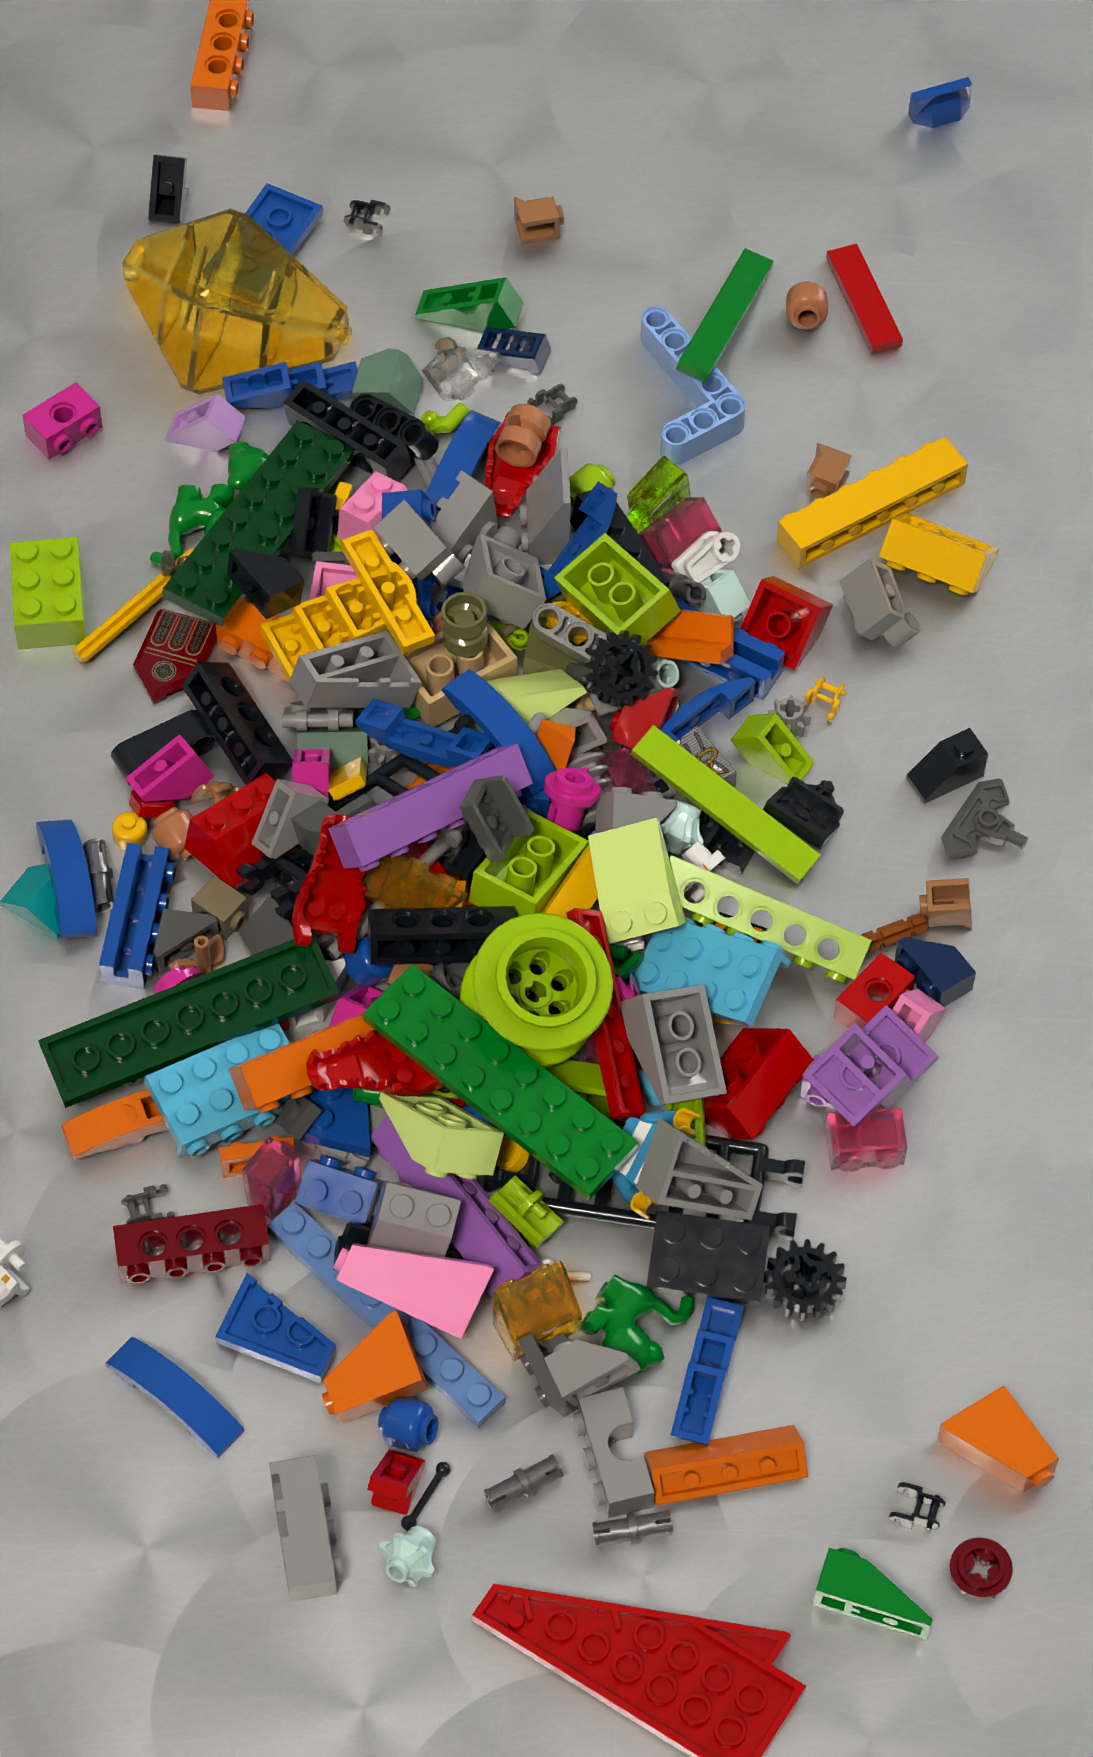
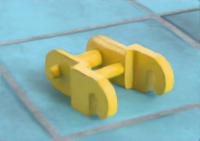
M822 676L819 681H815V689L809 688L805 696L806 710L810 703L815 702L817 698L831 704L832 712L828 714L827 721L832 723L840 709V698L846 695L844 691L845 685L841 684L838 688L826 683L825 677ZM824 689L834 693L835 696L832 699L819 693Z

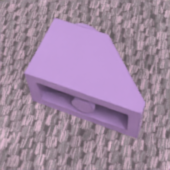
M215 394L176 412L165 438L173 443L216 452L239 441L242 435L241 428L246 417L220 395Z

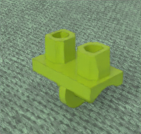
M516 1175L489 1199V1202L520 1231L521 1238L529 1248L533 1246L537 1248L558 1230L564 1222L542 1201L545 1196L543 1191L537 1189L535 1192L531 1191Z

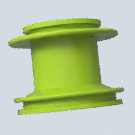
M524 914L498 926L486 938L478 954L472 959L465 971L461 984L460 1002L487 1022L502 1037L515 1044L542 1067L548 1068L562 1063L573 1056L602 1023L608 1013L612 1000L613 978L611 966L597 940L585 928L572 920L554 914ZM530 965H539L542 969V974H533L530 970ZM508 973L516 975L518 984L510 983ZM557 980L561 982L564 990L560 992L554 990L551 981ZM528 991L536 993L539 999L536 1002H532L526 997ZM548 1007H557L561 1014H550Z

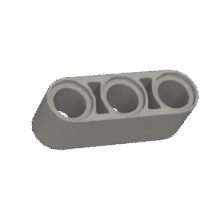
M544 603L534 611L533 629L536 636L580 663L590 661L591 656L585 650L586 648H597L594 641L596 637L607 640L606 633L552 603ZM545 616H552L557 619L558 624L552 629H545L539 625V621ZM581 633L588 638V641L583 646H574L569 642V638L573 634ZM622 645L614 646L609 650L616 653L619 647L622 648ZM617 662L615 665V668L618 671L622 669L621 663ZM599 666V674L603 675L601 666Z

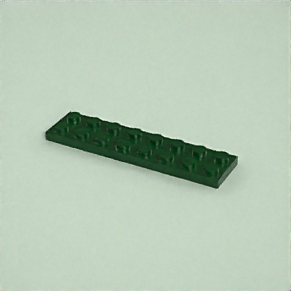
M297 420L166 583L162 590V598L223 627L246 597L227 574L230 550L239 548L278 556L290 541L295 527L293 526L298 488L323 489L324 493H327L354 459V451L337 439Z
M311 932L312 939L308 947L296 946L294 939L38 1040L65 1108L145 1077L228 1040L263 1030L341 998L340 991L313 932Z

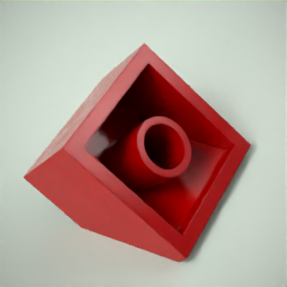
M775 576L763 578L758 585L741 629L765 643L769 642L776 645L785 652L784 665L797 670L821 635L833 604Z

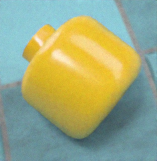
M125 812L117 816L112 823V835L115 844L123 850L126 849L127 843L141 844V847L144 846L148 840V829L145 819L138 817L135 812Z

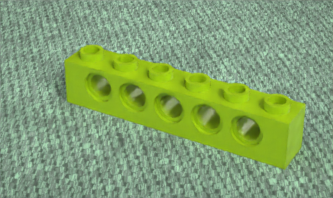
M670 856L669 860L681 905L683 908L694 912L693 920L702 924L708 923L712 925L716 921L728 926L725 931L726 934L733 936L734 932H740L761 940V945L764 940L778 944L784 951L794 954L792 962L811 970L814 963L827 968L825 976L845 984L847 978L856 979L871 944V939L682 859ZM692 882L700 883L705 888L704 899L695 904L688 902L684 896L685 887ZM726 896L735 898L739 905L737 914L730 918L723 917L717 910L719 900ZM759 910L768 912L772 918L771 927L764 932L756 931L751 925L752 915ZM793 924L801 926L805 931L804 941L797 946L789 945L784 938L786 928ZM828 938L834 940L838 945V954L831 960H825L818 954L819 943Z

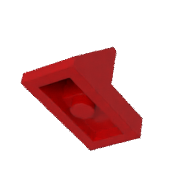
M389 1449L370 1476L367 1490L373 1492L371 1504L406 1515L411 1507L426 1460Z

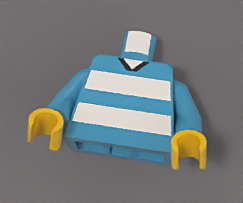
M681 1108L678 1111L664 1110L644 1113L639 1119L629 1117L622 1129L638 1141L639 1144L635 1153L612 1176V1180L623 1200L631 1205V1209L646 1220L650 1218L646 1214L648 1206L652 1203L657 1206L659 1204L639 1191L636 1186L658 1118L660 1117L675 1128L683 1131V1133L685 1132V1134L695 1135L696 1130L690 1128V1123L694 1118H700L701 1115L687 1108Z

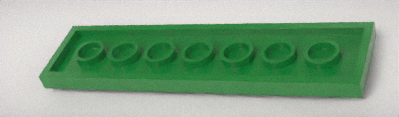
M413 964L362 1014L364 1022L588 1201L638 1149V1141L515 1044L502 1037L487 1022Z

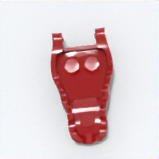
M507 412L500 428L489 441L488 461L485 471V486L493 491L497 517L508 518L516 512L528 487L555 456L562 427L551 425L546 439L541 444L538 457L532 466L527 468L512 466L504 462L495 451V444L509 414Z
M331 814L323 819L319 844L312 865L297 894L293 908L292 927L296 946L308 947L312 939L311 932L337 936L339 952L354 953L357 929L366 906L364 895L367 889L362 883L365 871L360 872L358 867L344 869L328 828L351 818L350 816Z
M371 1030L364 1038L357 1035L351 1041H344L337 1049L332 1048L325 1052H317V1049L311 1051L306 1062L307 1076L312 1086L318 1090L356 1088L405 1097L420 1096L444 1087L441 1082L431 1074H427L426 1070L375 1030Z

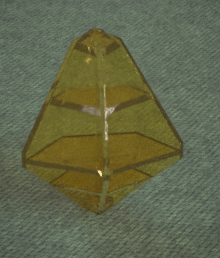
M227 209L136 239L122 262L124 283L182 389L197 394L223 389V377L286 362L288 368L293 369L320 361L322 364L334 361L342 345H347L352 335V327L349 326L348 307L248 214L233 209Z

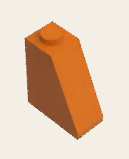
M397 1310L389 1313L323 1379L327 1392L322 1394V1398L329 1415L335 1414L344 1424L389 1406L395 1398H409L429 1389L404 1320Z
M1005 1386L1000 1387L940 1425L937 1439L941 1445L1022 1493L1033 1486L1036 1489H1040L1055 1477L1054 1473L1059 1458Z

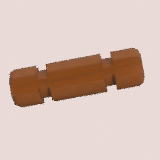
M917 913L907 917L905 922L901 919L876 929V933H873L872 930L863 933L861 936L872 940L866 954L879 951L882 945L884 948L895 945L903 937L911 939L912 934L915 937L925 934L928 931V924L925 916Z

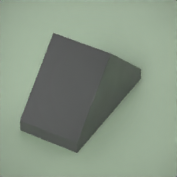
M163 909L153 952L156 971L159 975L169 970L168 965L177 959L189 958L195 954L194 940L196 937L205 936L209 940L219 934L218 920L215 916Z

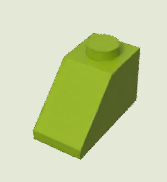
M776 712L748 715L730 739L750 765L787 785L792 777H798L802 780L815 763Z

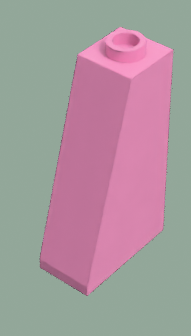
M353 1243L350 1250L342 1248L333 1266V1269L339 1271L336 1278L337 1281L459 1339L462 1338L494 1271V1267L486 1263Z

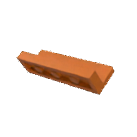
M680 609V613L646 642L652 646L650 651L647 652L648 656L722 664L733 656L734 617L732 615Z
M794 1425L713 1439L709 1441L708 1446L691 1443L644 1453L645 1462L650 1471L656 1506L808 1478L804 1441Z

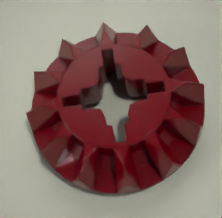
M971 1538L962 1542L952 1553L949 1563L952 1582L956 1583L962 1594L967 1593L974 1596L977 1600L983 1597H992L994 1599L998 1593L1007 1588L1013 1573L1012 1561L1008 1552L999 1543L987 1538ZM974 1557L981 1566H992L987 1571V1581L979 1573L969 1574L974 1569Z

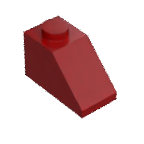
M666 688L647 696L643 700L640 699L633 702L631 706H624L621 711L615 713L611 721L610 730L613 733L610 739L633 749L653 725L661 730L672 717L682 690Z

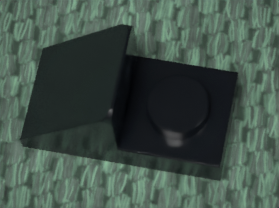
M159 154L153 155L149 220L181 223L189 188H185L187 158Z

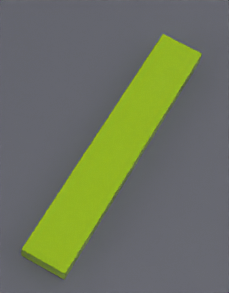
M653 725L631 751L633 757L796 884H799L821 856Z

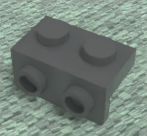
M501 775L475 779L459 808L490 863L503 861L514 838L532 835L534 827L506 776Z
M530 1333L518 1340L524 1352L519 1355L520 1360L529 1375L534 1374L539 1383V1386L535 1387V1391L541 1403L546 1408L552 1407L565 1417L577 1410L578 1405L574 1407L562 1398L544 1358L552 1354L553 1349L557 1345L569 1341L564 1333H559L543 1343Z

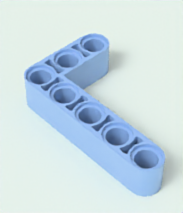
M652 306L645 309L642 313L641 342L697 407L667 423L661 430V458L664 456L663 461L667 464L680 465L741 433L744 428L746 405L743 397L716 366L706 383L676 370L678 361L692 338L668 310L660 306Z

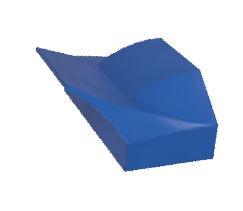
M969 77L911 93L908 116L912 123L935 128L960 121L970 108L972 82Z

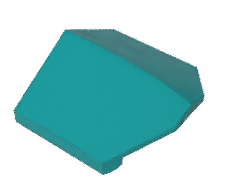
M48 864L28 867L0 900V906L58 939L60 937L55 915L56 899Z

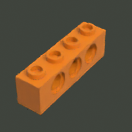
M210 0L190 84L192 107L229 111L232 98L237 99L239 80L236 79L237 75L242 76L244 70V57L242 53L248 52L249 34L247 30H252L254 25V11L249 10V0Z

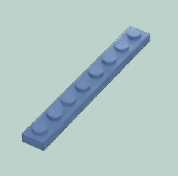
M295 1202L290 1204L267 1224V1232L372 1330L389 1313L397 1310L404 1320L425 1379L477 1428L482 1426L506 1403V1397L425 1322L337 1281L336 1278L339 1271L333 1270L336 1240Z

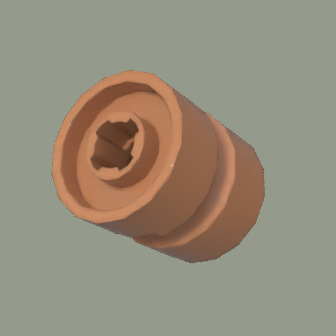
M514 405L495 444L497 455L504 462L512 466L522 468L532 466L541 450V444L544 442L551 427L548 415L533 405Z

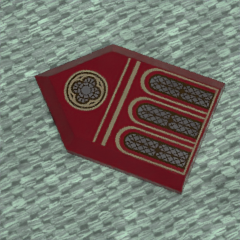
M165 609L157 611L133 663V668L142 680L153 704L166 699V695L183 689L181 685L198 661H209L217 643V624Z

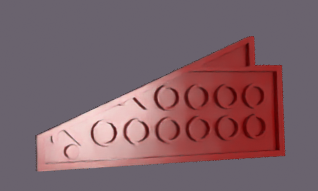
M493 1584L472 1614V1621L690 1757H764L806 1690V1685L774 1666L791 1639V1634L785 1631L500 1584Z

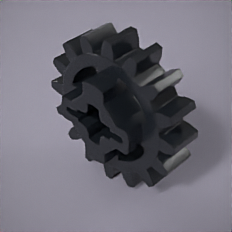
M620 630L617 638L615 632L607 631L606 641L596 637L594 641L597 648H586L585 652L591 658L590 661L581 662V666L589 668V673L583 675L582 680L592 681L593 684L587 691L592 694L600 692L598 701L606 703L610 698L611 706L619 707L622 699L625 705L631 706L633 705V696L642 700L646 698L642 691L644 687L654 688L652 682L649 681V677L658 675L657 670L651 669V664L658 659L656 656L647 655V652L652 647L651 644L644 643L639 645L642 636L634 634L629 639V631ZM623 645L622 648L619 647L616 653H606L607 650L614 646ZM637 658H639L640 661V671L638 669L636 661ZM617 662L621 663V667L625 669L623 674H618L619 671L615 668ZM599 666H601V670H602V674H603V678H602V679L600 678V675H599ZM626 683H632V684H634L632 687H630V688L627 689V690H624V691H621V692H616L617 689H618V690L621 689V687H622L623 684H626Z
M810 1239L805 1240L803 1247H798L797 1243L792 1240L790 1241L789 1251L779 1246L776 1251V1258L769 1257L768 1270L764 1272L763 1280L764 1283H767L765 1294L769 1297L775 1296L773 1299V1307L775 1309L782 1305L786 1307V1317H790L795 1311L799 1312L800 1321L805 1320L806 1313H812L813 1317L818 1320L820 1319L821 1309L831 1314L834 1310V1302L841 1303L842 1290L845 1289L847 1280L846 1277L842 1276L845 1269L844 1263L835 1264L837 1253L833 1251L826 1255L824 1253L825 1244L822 1242L815 1249L811 1248ZM790 1264L791 1269L784 1271L783 1276L780 1277L783 1269ZM830 1283L826 1292L820 1296L819 1290L826 1288V1285Z

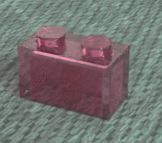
M686 497L639 532L638 535L660 568L674 571L671 565L672 562L703 533L707 531H717L720 533L722 530L704 497Z
M901 1108L874 1110L856 1129L840 1113H828L825 1133L831 1170L841 1169L845 1172H853L864 1167L891 1169L898 1165H904L907 1141Z
M268 1136L243 1167L242 1174L246 1204L250 1206L263 1204L264 1214L273 1220L294 1201L302 1177L300 1156L291 1144L285 1141L279 1143Z

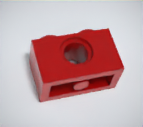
M880 952L836 999L833 1017L847 1028L856 1023L862 1029L886 1005L892 1010L902 993L913 990L915 976ZM871 997H880L883 1001H874Z

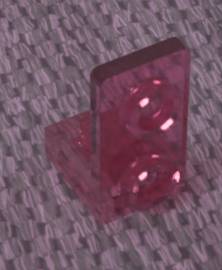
M626 747L605 753V758L601 760V764L608 765L609 770L606 773L612 779L614 787H628L632 789V794L641 795L642 792H656V787L643 764L631 755L632 748Z

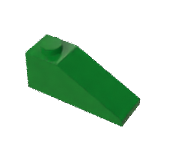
M503 277L424 290L415 315L421 320L485 331L486 327L510 329L516 328L524 302L508 279Z
M828 1548L815 1590L813 1605L924 1640L928 1639L933 1619L873 1564L867 1559L861 1558L855 1551L846 1548H839L837 1550Z

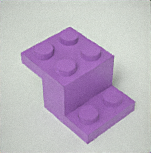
M886 1005L862 1029L854 1023L802 1076L856 1129L880 1104L888 1110L939 1057Z

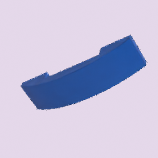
M474 410L467 414L448 445L425 493L434 501L435 508L441 510L437 506L440 499L444 497L448 500L460 484L455 478L461 470L472 477L488 448L489 441L500 428L502 422Z
M599 481L578 508L587 515L586 519L547 571L540 566L546 600L561 591L554 577L600 536L607 533L616 506L617 493Z
M470 669L444 686L441 691L463 717L469 714L496 748L518 744L533 784L523 788L532 798L543 790L546 776L556 771L534 733L502 695Z
M751 677L740 678L719 684L702 692L678 709L662 727L661 731L677 742L694 727H700L718 712L730 720L754 701L756 681ZM649 769V775L654 779L656 774Z
M374 698L355 720L357 727L385 746L414 759L436 765L457 767L486 753L493 744L485 733L463 727L458 734H454L406 719L402 707Z
M70 819L36 822L41 852L46 855L56 899L55 915L61 939L96 936L97 925L91 881L83 846L73 821Z
M131 1337L105 1363L107 1368L134 1389L137 1386L187 1427L190 1436L218 1459L244 1433V1428L207 1390L176 1364L142 1341Z

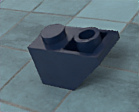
M904 937L898 940L895 962L915 976L914 983L917 989L923 991L943 1007L973 990L976 971L955 946Z

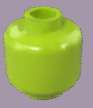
M588 463L569 477L572 508L574 507L577 494L591 491L598 481L615 491V479L605 466Z

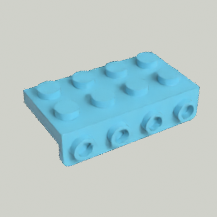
M685 917L686 923L680 926L653 932L644 952L643 962L634 975L641 994L705 985L712 1016L751 1028L778 967L789 968L791 960L782 953L784 949L778 944L764 940L761 945L755 943L751 937L740 932H734L733 936L727 935L721 928L708 923L705 924L704 928L696 926V922Z
M279 1023L263 1030L228 1040L145 1076L144 1084L177 1144L176 1153L179 1158L187 1155L191 1158L197 1157L205 1153L210 1148V1145L221 1140L224 1143L231 1142L240 1137L244 1130L256 1126L257 1129L263 1128L271 1124L276 1119V1116L280 1115L283 1105L291 1100L290 1094L278 1099L280 1106L259 1114L257 1108L244 1110L228 1070L233 1066L288 1044L289 1041ZM312 1092L302 1097L310 1100Z

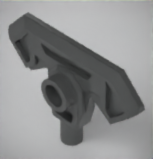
M1002 779L978 782L941 836L946 855L949 858H959L977 853L976 837L1000 846H1004L1007 842L1020 850L1025 847L1028 837L1014 831L1015 825L996 811L999 808L1008 806L1010 803Z

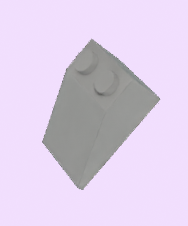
M567 448L559 449L526 490V504H519L520 525H527V531L521 532V551L528 552V554L537 557L539 565H552L570 541L571 500Z
M705 985L647 993L620 1001L627 1038L661 1105L727 1094Z

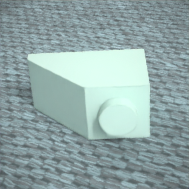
M717 570L700 583L705 587L704 599L694 597L699 599L700 603H689L694 609L701 612L732 615L734 622L742 617V612L749 608L751 604L734 570Z

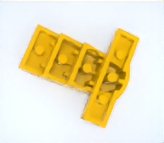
M373 529L341 541V549L356 573L357 579L326 587L324 596L302 602L293 607L291 614L260 624V633L288 683L300 655L388 630L402 654L434 643L435 634L417 605L416 592L410 577L400 566L391 561Z

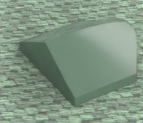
M389 348L361 358L351 397L355 398L365 393L371 394L406 413L414 415L423 378L406 353L398 349Z

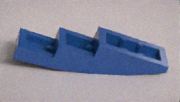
M320 361L289 369L287 363L282 362L223 377L222 379L226 401L234 408L284 407L283 401L303 379L336 400L351 397L358 367L356 361L323 369Z
M707 1297L691 1359L688 1363L670 1437L706 1446L709 1445L744 1312L743 1305Z

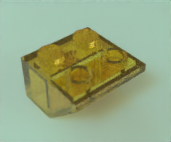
M400 855L391 858L385 856L379 858L381 864L367 870L362 881L367 889L364 897L385 909L456 907L465 900L467 895L466 892L455 887L457 880L440 872H437L435 875L428 871L430 868L428 864L412 857L408 860Z
M562 1261L552 1265L543 1264L535 1268L529 1276L518 1281L514 1279L508 1280L493 1292V1326L513 1362L519 1360V1355L524 1353L518 1340L530 1333L544 1343L559 1333H564L568 1337L581 1331L579 1326L582 1322V1313Z

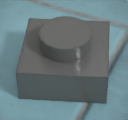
M304 1097L291 1099L283 1105L280 1115L274 1123L288 1134L300 1140L322 1110Z

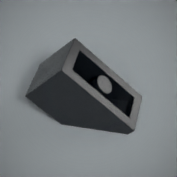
M239 548L230 550L227 568L228 576L265 619H269L301 604L304 579L297 569H293L285 558Z
M968 728L940 741L907 773L906 779L925 804L984 777L988 752L971 728Z

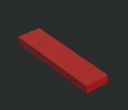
M857 243L827 251L826 259L871 354L901 347L903 344L902 335Z

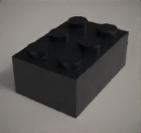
M657 1210L646 1286L655 1292L688 1295L704 1299L710 1297L726 1302L760 1307L770 1226Z

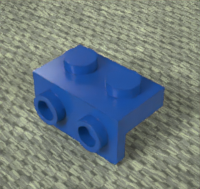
M322 1154L320 1159L307 1160L295 1203L357 1224L369 1222L378 1190L382 1188L383 1180L375 1178L377 1172L360 1166H355L354 1171L340 1167L341 1160Z

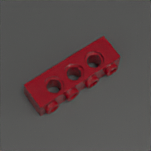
M263 1204L113 1226L121 1283L142 1284L151 1278L165 1276L168 1278H181L192 1272L205 1271L215 1273L224 1270L226 1267L239 1265L255 1267L265 1261H271ZM227 1238L238 1239L236 1243L231 1245L222 1243ZM191 1243H197L201 1245L196 1250L185 1249V1247ZM152 1249L163 1250V1252L157 1256L147 1255V1253Z

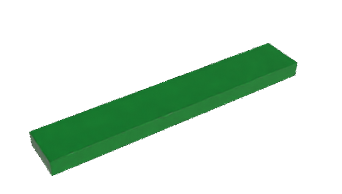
M744 248L679 359L676 370L705 383L707 382L768 276L774 263L773 260Z

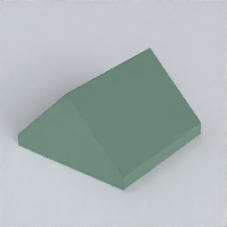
M354 722V727H339V731H328V727H308L307 731H297V749H331V771L360 756L363 757L368 766V734L357 727L356 722Z

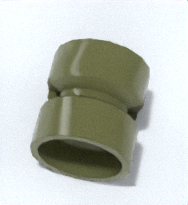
M460 592L449 596L443 602L441 608L444 646L448 652L458 657L475 656L484 650L488 642L486 604L481 597L474 593Z

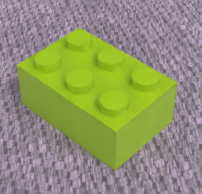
M606 533L600 536L554 577L564 598L596 628L604 633L613 631L617 638L620 630L629 631V639L632 635L638 634L642 636L639 645L646 643L681 612L671 591Z
M78 536L9 542L13 617L18 650L79 644L87 635L82 560Z
M528 810L526 814L534 827L532 835L515 837L503 861L490 863L487 857L473 872L468 902L478 907L514 906L515 917L524 914L541 913L581 856L589 841Z

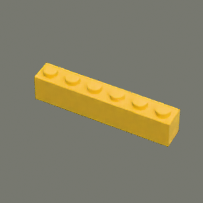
M946 437L935 442H928L910 455L900 456L892 464L880 470H873L864 478L852 484L843 485L837 492L825 498H818L809 506L797 512L786 514L778 521L777 542L798 569L890 523L892 518L909 513L964 485L968 463Z

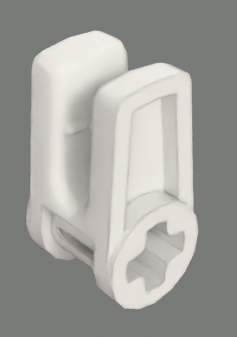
M707 531L703 533L672 562L671 565L674 573L686 575L687 579L700 583L729 562L735 560L740 552L739 539L731 532Z

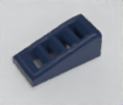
M486 327L475 354L477 357L525 371L542 373L550 355L551 347L546 334ZM494 341H499L497 347L492 348Z

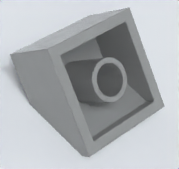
M481 533L477 536L463 579V591L474 593L481 597L486 604L487 614L498 618L505 624H513L525 629L533 619L534 611L546 601L538 558Z
M383 1180L367 1245L445 1257L452 1239L461 1200Z

